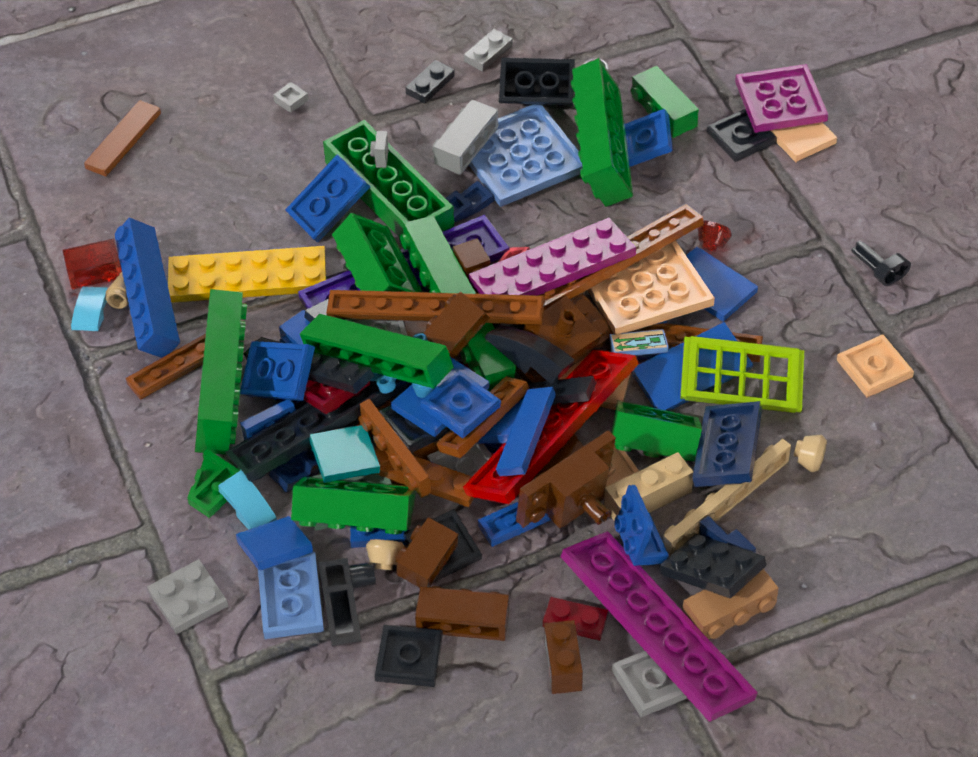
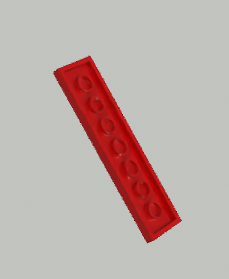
M592 350L566 378L594 376L596 386L589 401L551 406L526 474L498 475L496 467L506 445L504 443L463 486L466 495L510 504L520 493V488L533 480L537 473L550 462V459L637 367L639 363L636 356Z

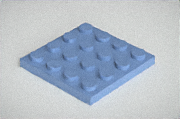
M533 104L498 118L497 130L469 164L482 184L493 194L495 201L500 207L580 174V170L583 169L578 149L541 104Z

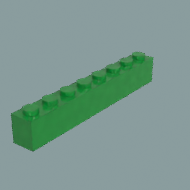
M434 216L405 222L403 234L400 236L401 245L404 250H408L413 268L418 269L421 283L424 287L427 286L429 293H459L461 291L463 294H476ZM485 323L460 351V355L464 364H468L473 372L489 381L488 391L490 392L506 376L515 378L516 366L484 338L487 333L495 329L492 323Z

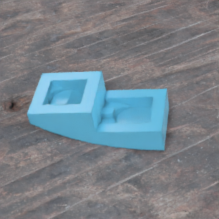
M82 287L72 317V330H99L104 320L103 308L107 302L106 290L108 287Z
M242 470L218 485L219 492L236 510V516L248 530L277 520L276 515L254 484L248 481Z

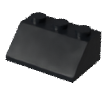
M501 57L499 103L573 105L574 91L571 86V80H573L572 69L575 68V59Z

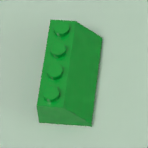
M350 213L332 234L337 243L338 251L342 253L346 261V267L351 271L355 279V285L361 291L423 292L388 226Z
M303 477L293 486L291 520L299 521L301 526H316L317 523H326L328 528L344 529L345 525L356 526V530L371 532L374 531V528L385 529V533L402 534L403 531H407L411 526L416 490L411 491L408 486L348 480L324 483L323 478Z

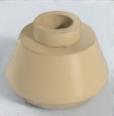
M823 435L805 436L803 441L798 440L794 451V456L798 457V463L812 473L818 471L824 458L827 440Z
M370 539L366 544L369 561L375 563V569L392 570L393 565H397L395 559L399 551L405 547L402 542Z

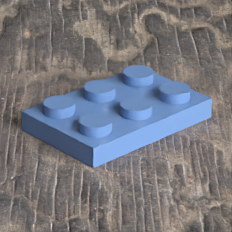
M315 551L267 569L258 570L264 639L324 632Z

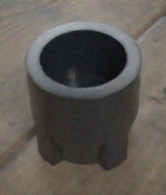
M373 562L349 565L353 589L376 584Z

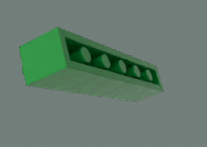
M319 314L299 333L303 344L315 347L314 352L370 367L374 373L433 389L454 368L449 351L445 345Z

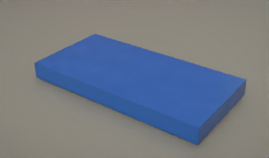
M725 322L695 336L737 341ZM684 342L669 349L668 352L661 353L637 365L631 372L654 408L670 411L688 402L685 399H680ZM699 348L698 367L716 369L717 350ZM723 351L722 370L740 372L741 353ZM748 356L746 372L753 368V363ZM698 372L697 391L708 392L714 389L715 374ZM722 375L721 385L737 376Z

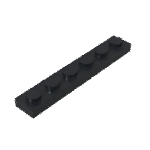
M264 337L255 340L257 342L282 343ZM250 347L243 353L246 360L248 358ZM314 352L308 380L357 394L374 377V374L370 367Z

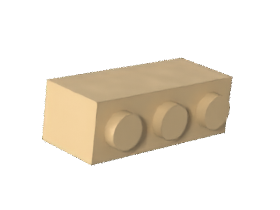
M677 452L605 487L604 506L611 511L610 516L615 520L616 515H618L621 509V500L628 486L636 485L646 509L650 513L691 493L693 471Z

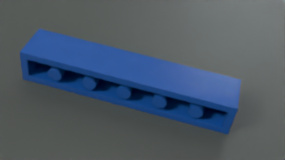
M129 217L122 226L117 228L115 239L137 347L140 351L163 358L180 344L157 235L155 227Z

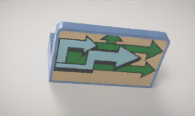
M664 329L617 335L610 334V352L635 355L637 360L651 359L661 353L668 352V343Z

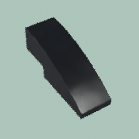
M499 325L484 337L525 374L534 369L551 385L563 377L575 361L562 349L549 341L514 327Z
M348 558L318 562L332 647L362 642Z

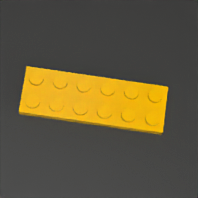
M325 246L171 256L168 259V289L171 303L209 300L210 289L243 292V298L298 294V291L326 280Z

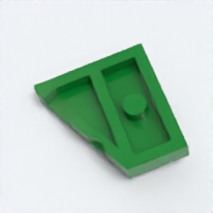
M206 449L203 453L201 468L197 469L194 477L195 483L187 497L189 505L208 518H211L227 502L219 492L218 485L238 473L239 469Z

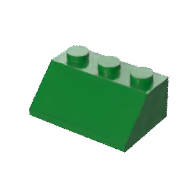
M617 400L611 433L616 437L615 448L618 450L631 452L633 448L642 450L644 455L658 458L660 454L671 456L678 452L687 463V460L695 461L702 427L699 417Z

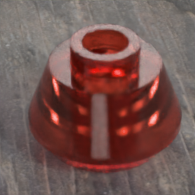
M703 220V225L698 227V241L702 243L701 247L716 252L717 248L722 249L732 237L730 228L712 221Z

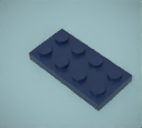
M760 401L705 406L702 432L692 478L695 487L752 482L762 415Z

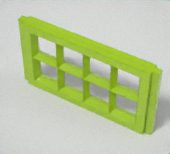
M694 336L685 337L680 399L721 405L760 401L761 407L764 410L801 413L804 350ZM699 348L717 350L716 369L698 367ZM723 351L741 353L740 372L722 370ZM747 354L764 356L763 374L746 372ZM771 357L788 358L787 377L770 375ZM698 372L715 374L714 392L697 391ZM722 375L739 376L738 395L721 393ZM746 377L763 379L762 398L745 396ZM770 380L787 382L786 401L769 399Z

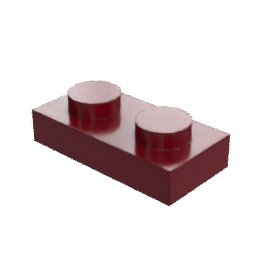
M550 597L543 619V627L544 623L574 620L577 636L601 641L608 618V610Z

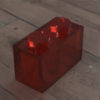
M114 238L62 250L72 290L113 281L122 272Z

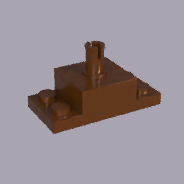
M583 293L573 300H570L567 296L544 310L542 325L525 324L523 331L530 332L549 341L575 360L571 367L587 357L592 350H597L609 342L610 334H614L605 317ZM516 366L515 371L527 383L547 381L534 369L525 374Z
M609 430L520 488L516 521L524 528L531 522H539L547 513L548 517L561 529L586 512L597 525L602 524V521L605 522L611 515V511L600 501L604 499L616 437Z

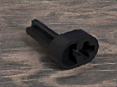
M861 241L856 242L855 247L851 250L853 254L874 271V277L884 286H889L902 279L911 268V262L902 254L896 253L884 260Z

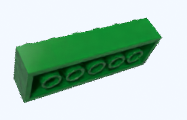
M598 58L572 69L573 80H571V86L575 92L573 104L577 110V115L574 118L579 129L576 137L581 151H578V155L583 167L580 170L583 182L585 184L589 183L594 197L600 199L604 206L607 207L633 197L620 89Z
M365 119L323 141L325 163L328 164L338 154L371 186L362 195L361 199L399 238L403 234L405 222L434 216L442 232L454 227L453 206L389 143L386 168L376 167L375 157H371L370 149L371 141H376L377 131Z
M210 289L195 452L204 453L208 449L215 454L226 455L225 452L229 450V444H235L242 363L240 362L243 361L244 342L242 341H244L246 327L245 321H241V319L246 320L247 304L242 303L243 292Z

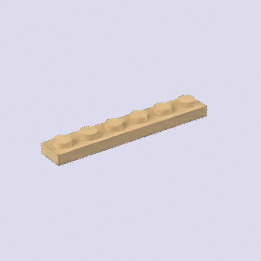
M781 439L777 444L768 446L762 456L754 462L752 482L724 484L723 488L717 493L709 494L704 503L696 510L691 509L679 524L670 526L663 535V544L668 555L671 556L693 535L699 534L701 520L710 516L716 522L789 462L791 445L784 439Z

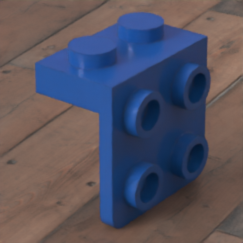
M629 485L625 495L622 497L621 509L614 520L615 530L620 534L624 543L625 553L629 554L633 566L661 564L669 556L636 485Z

